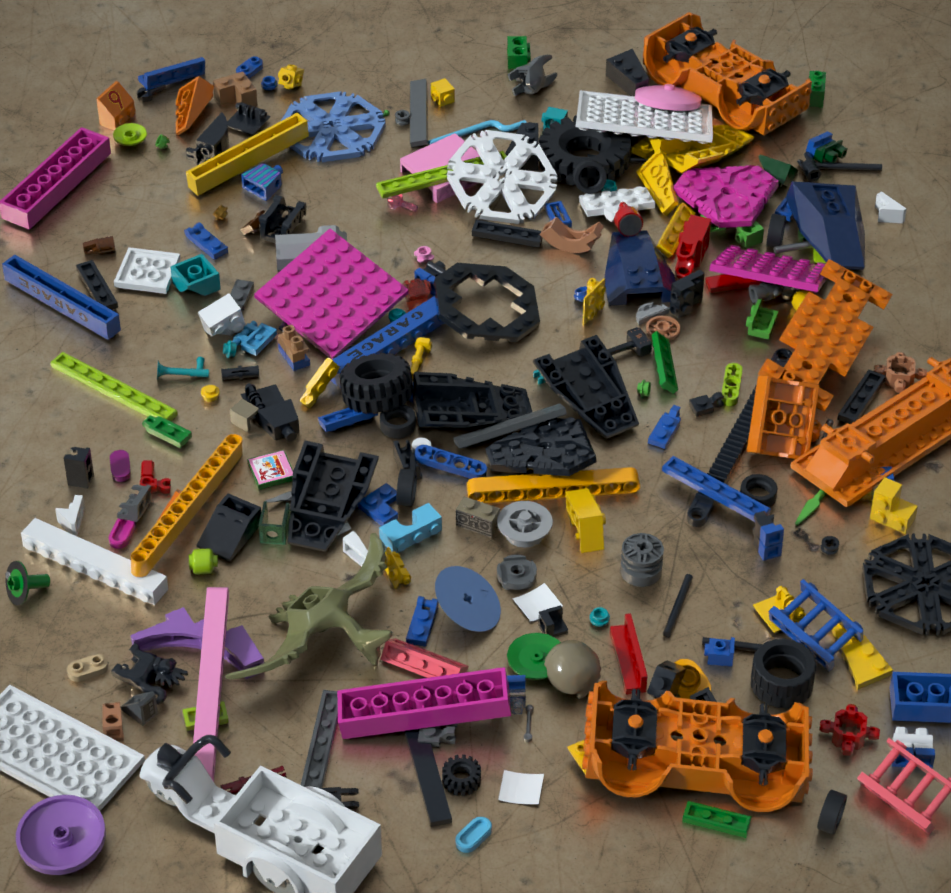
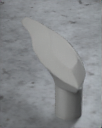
M291 491L265 500V502L291 501Z

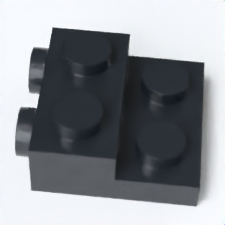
M698 270L672 283L670 311L678 318L687 315L693 311L694 304L702 301L705 276L703 271Z

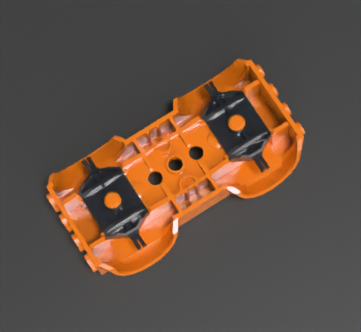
M688 12L644 37L643 65H645L650 77L657 84L681 86L699 95L701 99L718 108L721 118L732 128L737 130L754 129L760 134L766 135L809 108L812 84L810 78L799 87L792 84L789 85L787 77H790V71L786 70L783 73H777L773 61L759 58L738 46L734 39L729 49H726L719 42L715 43L713 36L717 35V30L713 28L708 32L704 31L701 18L696 14Z
M603 680L594 683L593 691H589L588 704L586 706L587 721L585 722L584 731L586 739H584L582 769H586L585 778L600 780L608 790L617 795L641 797L652 793L658 787L730 794L740 806L748 810L771 812L781 809L791 801L802 803L804 794H808L809 781H812L813 769L809 768L813 752L809 751V746L812 745V733H809V729L812 727V716H809V707L801 703L795 702L792 708L784 713L770 715L768 713L769 705L766 703L765 707L764 703L759 705V714H753L740 709L735 703V698H730L726 703L676 698L670 691H665L662 696L656 699L642 701L640 699L641 691L637 689L636 693V689H633L631 691V700L623 699L612 694L608 690L607 681ZM671 735L683 737V739H677V741H675L671 738ZM714 740L725 741L726 744L721 746L720 743L715 744Z

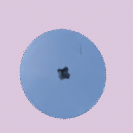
M461 566L445 568L438 574L435 582L437 600L443 611L455 623L468 630L478 632L490 630L498 623L501 614L500 602L496 592L485 578L477 572Z

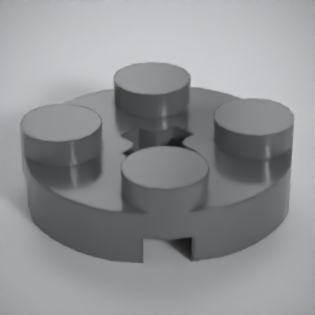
M509 555L503 558V562L497 565V579L505 590H521L533 587L537 577V567L532 560L531 562L527 560L526 556ZM518 570L519 574H514V571Z

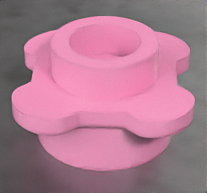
M421 246L414 252V255L417 256V261L420 263L434 259L431 249L427 246Z

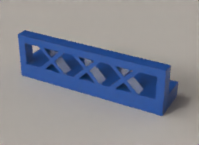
M200 57L146 72L144 75L138 76V81L147 90L161 85H168L205 74V59Z

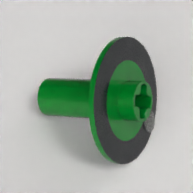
M20 561L11 562L5 574L6 591L14 605L25 603L29 589L48 588L50 586L48 574L28 575L25 566Z

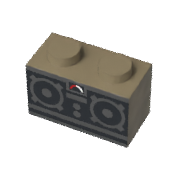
M464 496L456 508V526L492 538L498 528L497 518L500 508Z

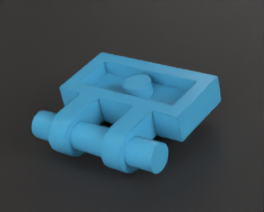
M252 321L250 324L247 323L243 331L237 333L231 342H236V347L241 345V350L257 356L277 335V329L263 323L258 326L255 321Z

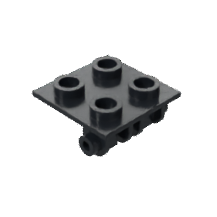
M237 102L235 106L237 112L227 121L229 128L254 135L270 116L267 115L264 109L252 107V105L243 102Z
M248 383L245 386V393L240 394L242 399L259 409L284 401L276 384L256 390L255 385ZM258 413L252 417L253 420L258 418Z

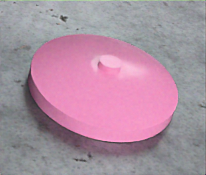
M672 84L646 86L635 91V100L653 108L688 111L698 109L701 106L702 99L699 95L686 89L675 87Z

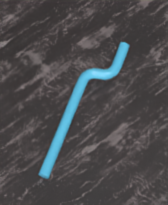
M489 120L429 140L428 145L454 133L462 137L488 127H496L500 131L511 132L517 130L521 123L527 122L523 120L511 125H503L499 121Z

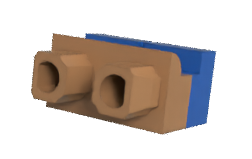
M293 325L283 327V333L278 334L279 352L287 360L293 371L310 366V359L306 355L309 348L303 341V338L299 336Z

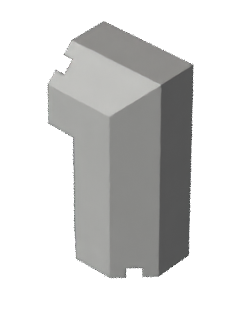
M336 225L319 227L316 233L275 235L277 271H281L328 229H332L346 241L347 233L340 231Z

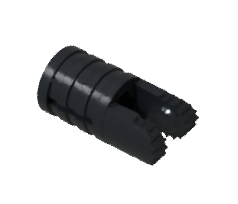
M805 152L806 160L799 159L797 162L808 181H817L822 173L811 154Z

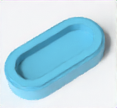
M486 817L474 818L456 835V848L464 853L474 851L491 835V821Z

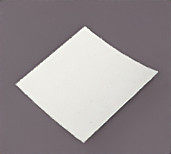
M545 583L522 596L512 598L531 622L538 620L539 611L559 605L563 607Z
M504 770L498 800L516 804H539L544 774H523Z

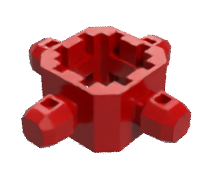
M848 704L846 710L841 709L837 711L834 722L825 719L820 720L819 731L828 734L829 732L833 733L832 743L836 747L841 748V752L845 756H851L853 750L863 748L865 738H868V740H878L880 736L879 728L867 727L868 717L863 712H858L855 704ZM843 724L850 728L857 726L860 733L853 735L852 732H846L844 734L842 733L843 730H839V727H842Z

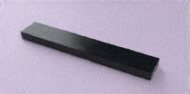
M419 729L404 731L430 827L452 823V816L431 743L418 742Z

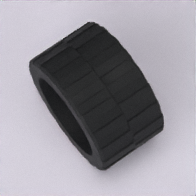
M773 639L772 641L765 642L757 649L753 658L751 688L754 694L761 701L777 708H790L795 702L803 704L813 691L816 672L814 655L809 648L794 640ZM786 668L794 671L799 676L792 679H782L773 676L768 670Z

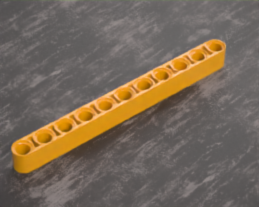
M230 434L221 442L131 553L132 575L144 577L149 574L242 457V437L240 435Z

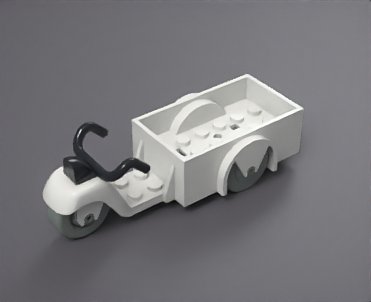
M214 735L201 737L187 751L176 745L164 743L145 760L140 771V778L146 781L149 789L165 803L177 806L183 816L189 821L215 833L217 854L243 867V876L246 878L254 871L260 882L275 893H354L382 856L381 824L346 808L340 800L323 789L312 786L303 787L261 765L236 796L217 787L200 759L195 756L202 747L209 743L224 758L230 755L231 751ZM260 816L266 818L261 826L254 824ZM317 845L324 847L321 853H312Z

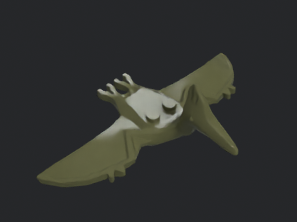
M371 533L366 559L354 578L337 589L311 586L299 597L290 595V601L282 603L283 608H276L277 613L268 616L272 623L282 621L289 623L287 637L274 656L259 666L225 675V678L233 680L273 670L284 664H290L292 660L299 658V654L307 650L309 637L332 627L344 628L357 649L362 652L370 663L377 666L381 655L380 646L392 637V631L364 629L348 614V599L350 595L372 586L376 578L382 576V571L387 568L384 544L378 535Z

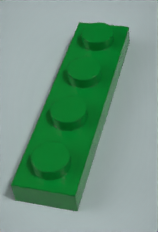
M656 331L651 336L657 372L660 379L659 384L664 390L674 394L678 391V384L670 342L668 338Z

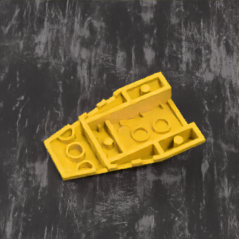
M725 124L713 125L712 143L701 144L693 140L691 142H684L676 138L674 140H666L664 137L658 136L657 138H649L654 152L659 148L664 151L669 167L676 169L679 173H684L694 168L706 167L732 155L753 141L754 136Z

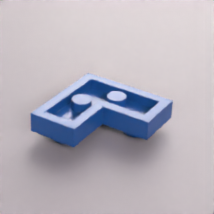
M387 483L364 497L357 505L360 510L380 526L398 519V512L389 506L396 501L397 491Z

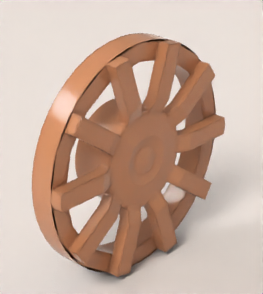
M655 316L647 322L646 332L652 338V332L658 331L668 338L670 342V340L678 337L680 324L669 316Z

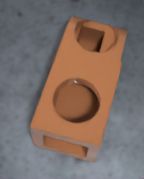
M120 702L103 704V734L116 741H124Z

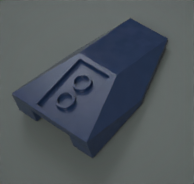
M792 181L785 198L801 234L826 262L830 259L846 269L864 270L865 230L856 185Z

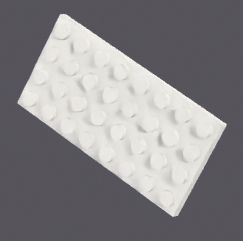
M11 685L0 694V770L49 797L57 795L79 796L93 803L101 811L145 761L143 754Z

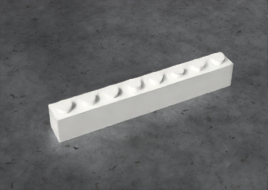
M34 518L21 532L23 547L37 552L45 558L57 561L61 565H66L76 572L86 574L94 580L106 583L110 587H115L128 595L135 596L143 602L155 605L168 591L167 576L151 570L144 577H135L131 573V560L37 518Z

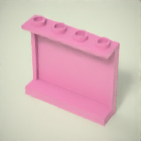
M456 133L400 158L401 173L410 171L413 174L448 165L451 157L465 141ZM470 147L461 157V160L465 161L480 156L474 148ZM459 180L464 190L478 184L477 182ZM449 182L428 187L433 191V200L436 203L455 195Z

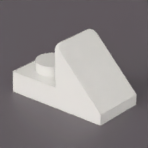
M882 191L878 193L875 202V208L879 210L878 222L904 223L907 209Z
M75 495L73 503L69 504V509L56 508L58 523L68 533L75 536L78 535L85 510L83 495Z

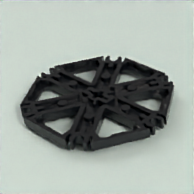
M912 533L911 540L909 534L871 550L868 554V560L865 559L862 566L867 603L869 602V607L876 605L875 613L879 614V617L923 635V630L926 635H929L930 629H934L936 635L940 634L941 629L943 635L951 632V622H945L942 619L939 602L940 600L951 605V561L934 568L931 550L937 549L951 555V543L928 534V540H926L927 536L925 533L922 534V539H917L915 533ZM901 549H906L910 552L912 567L889 558L887 555ZM879 575L899 584L882 592L875 593L872 577ZM917 599L920 620L918 622L909 621L895 615L893 610Z

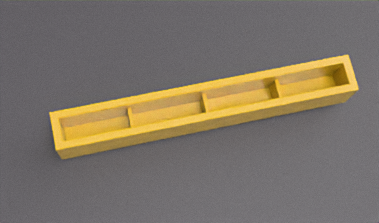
M295 113L186 171L188 188L199 196L309 137L307 120L299 113Z

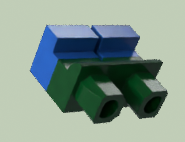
M827 131L809 139L806 152H809L813 159L820 163L825 161L834 163L838 157L842 159L846 156L848 148L842 146L843 140L837 142L833 140V134Z

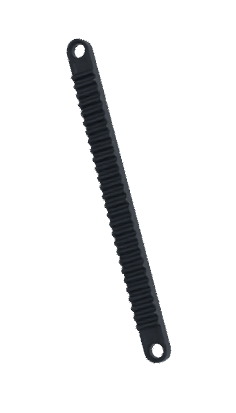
M784 348L778 349L771 360L784 367L792 352ZM783 356V357H787L788 359L783 360V359H780L779 357ZM756 385L747 400V404H745L744 409L739 414V418L734 423L731 433H729L728 438L723 443L720 453H718L717 458L712 463L709 473H707L725 484L728 483L748 445ZM698 491L687 512L688 524L693 527L703 526L707 522L717 501ZM697 514L700 515L702 518L695 519L692 517V515Z

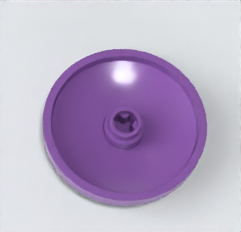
M75 795L52 796L36 803L23 815L16 830V844L23 861L32 869L48 875H64L84 868L100 853L106 838V827L99 809L87 799Z

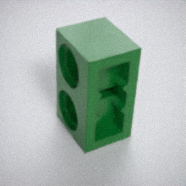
M507 36L508 69H516L526 65L527 62H531L530 43H527V36Z
M810 71L809 78L812 84L809 107L823 108L826 72Z

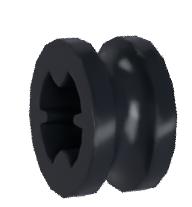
M826 536L822 539L821 550L823 553L833 555L838 552L839 540L836 537Z

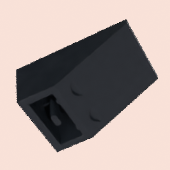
M227 493L216 506L196 545L197 548H210L213 550L214 555L231 561L262 525L261 507Z

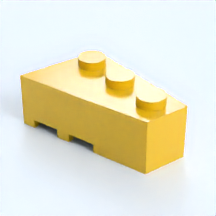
M588 488L566 491V509L572 526H576L578 530L575 536L577 540L580 539L581 553L604 550L603 525L606 524V517L604 513H601L600 505L596 504L595 495H592Z

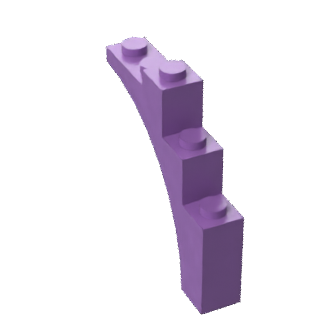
M183 607L165 614V622L131 635L132 645L134 643L138 644L143 652L162 647L201 649L204 619L194 623ZM243 625L226 631L225 660L239 671L264 663V658ZM255 675L248 676V677H244V678H245V679H248V678H251V677H253V676H255Z

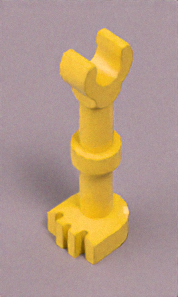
M419 337L416 339L414 346L417 350L411 360V375L413 379L414 372H417L422 364L423 353H430L432 342H430V338Z

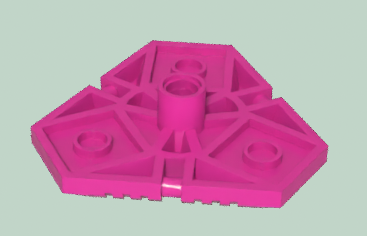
M728 166L725 169H720V167L694 168L685 171L673 189L676 195L693 208L698 207V212L711 219V222L717 227H745L753 225L763 210L764 204H767L777 189L779 181L760 166Z

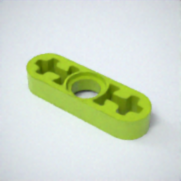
M730 363L725 369L722 388L724 399H721L725 406L731 407L738 403L742 378V366L738 363ZM728 383H735L736 386H729V385H727V384H728Z

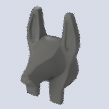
M552 55L538 56L530 63L517 67L508 73L509 81L515 79L521 82V84L512 89L514 96L522 92L535 94L555 80L558 76L556 72L545 76L543 69L544 64L552 59Z

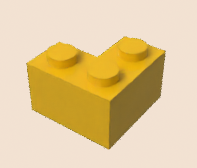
M884 477L874 491L870 519L906 534L916 519L918 506L900 498L902 484Z

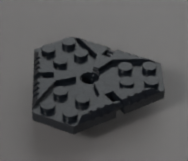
M572 417L554 418L523 428L519 433H512L485 448L491 471L527 473L531 469L534 470V474L571 476L597 462L596 454L581 420Z

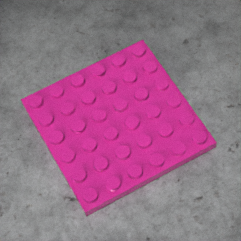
M328 229L254 293V298L285 323L293 325L301 336L332 360L343 353L409 294V289L332 229Z
M735 245L727 247L710 264L709 271L813 292H818L827 280L826 277L820 275L826 263L817 262V264H812L807 259L797 261L792 260L793 257L783 255L782 257H777L775 253L771 252L761 254L756 249H747L746 251L741 250V247Z

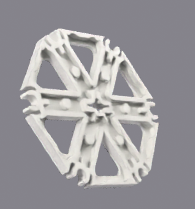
M482 130L480 133L481 137H477L475 133H473L472 137L470 135L451 157L447 169L453 170H448L447 180L463 208L466 209L468 207V213L471 210H476V218L479 217V219L519 224L520 222L524 223L525 218L523 216L528 217L529 220H532V217L535 218L554 195L557 184L551 183H556L557 174L540 145L538 144L535 148L536 141L528 144L529 137L524 138L525 135L491 130H485L484 132ZM496 138L512 140L516 143V146L504 160L493 143V140ZM470 147H474L484 165L465 163L461 160V157ZM531 155H537L545 171L534 172L520 169ZM505 174V178L503 177L502 179L499 180V176H502V175ZM459 180L484 183V185L474 196L470 197L465 193ZM520 188L544 191V194L536 204H529ZM501 193L512 212L492 211L489 207Z

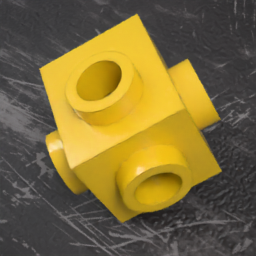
M293 64L282 67L278 73V84L284 85L286 89L301 86L304 69L297 68Z

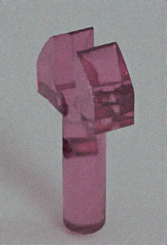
M402 194L391 196V199L387 198V205L391 209L395 210L400 206L414 212L418 210L417 205L404 201Z

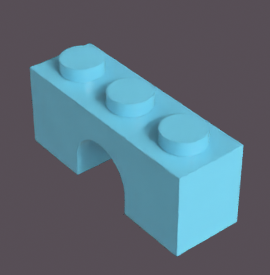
M427 503L412 511L413 525L405 526L395 519L379 527V537L386 548L390 547L392 552L398 553L442 531V516Z

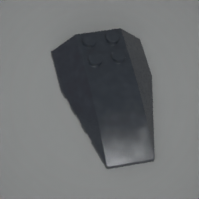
M414 372L413 404L419 427H485L533 412L527 391L524 388L501 384V387L495 386L490 381H485L484 383L476 382L474 378H457V375L452 373Z
M304 441L293 470L288 544L326 552L368 491L379 456L360 452L358 459L325 453L323 444Z

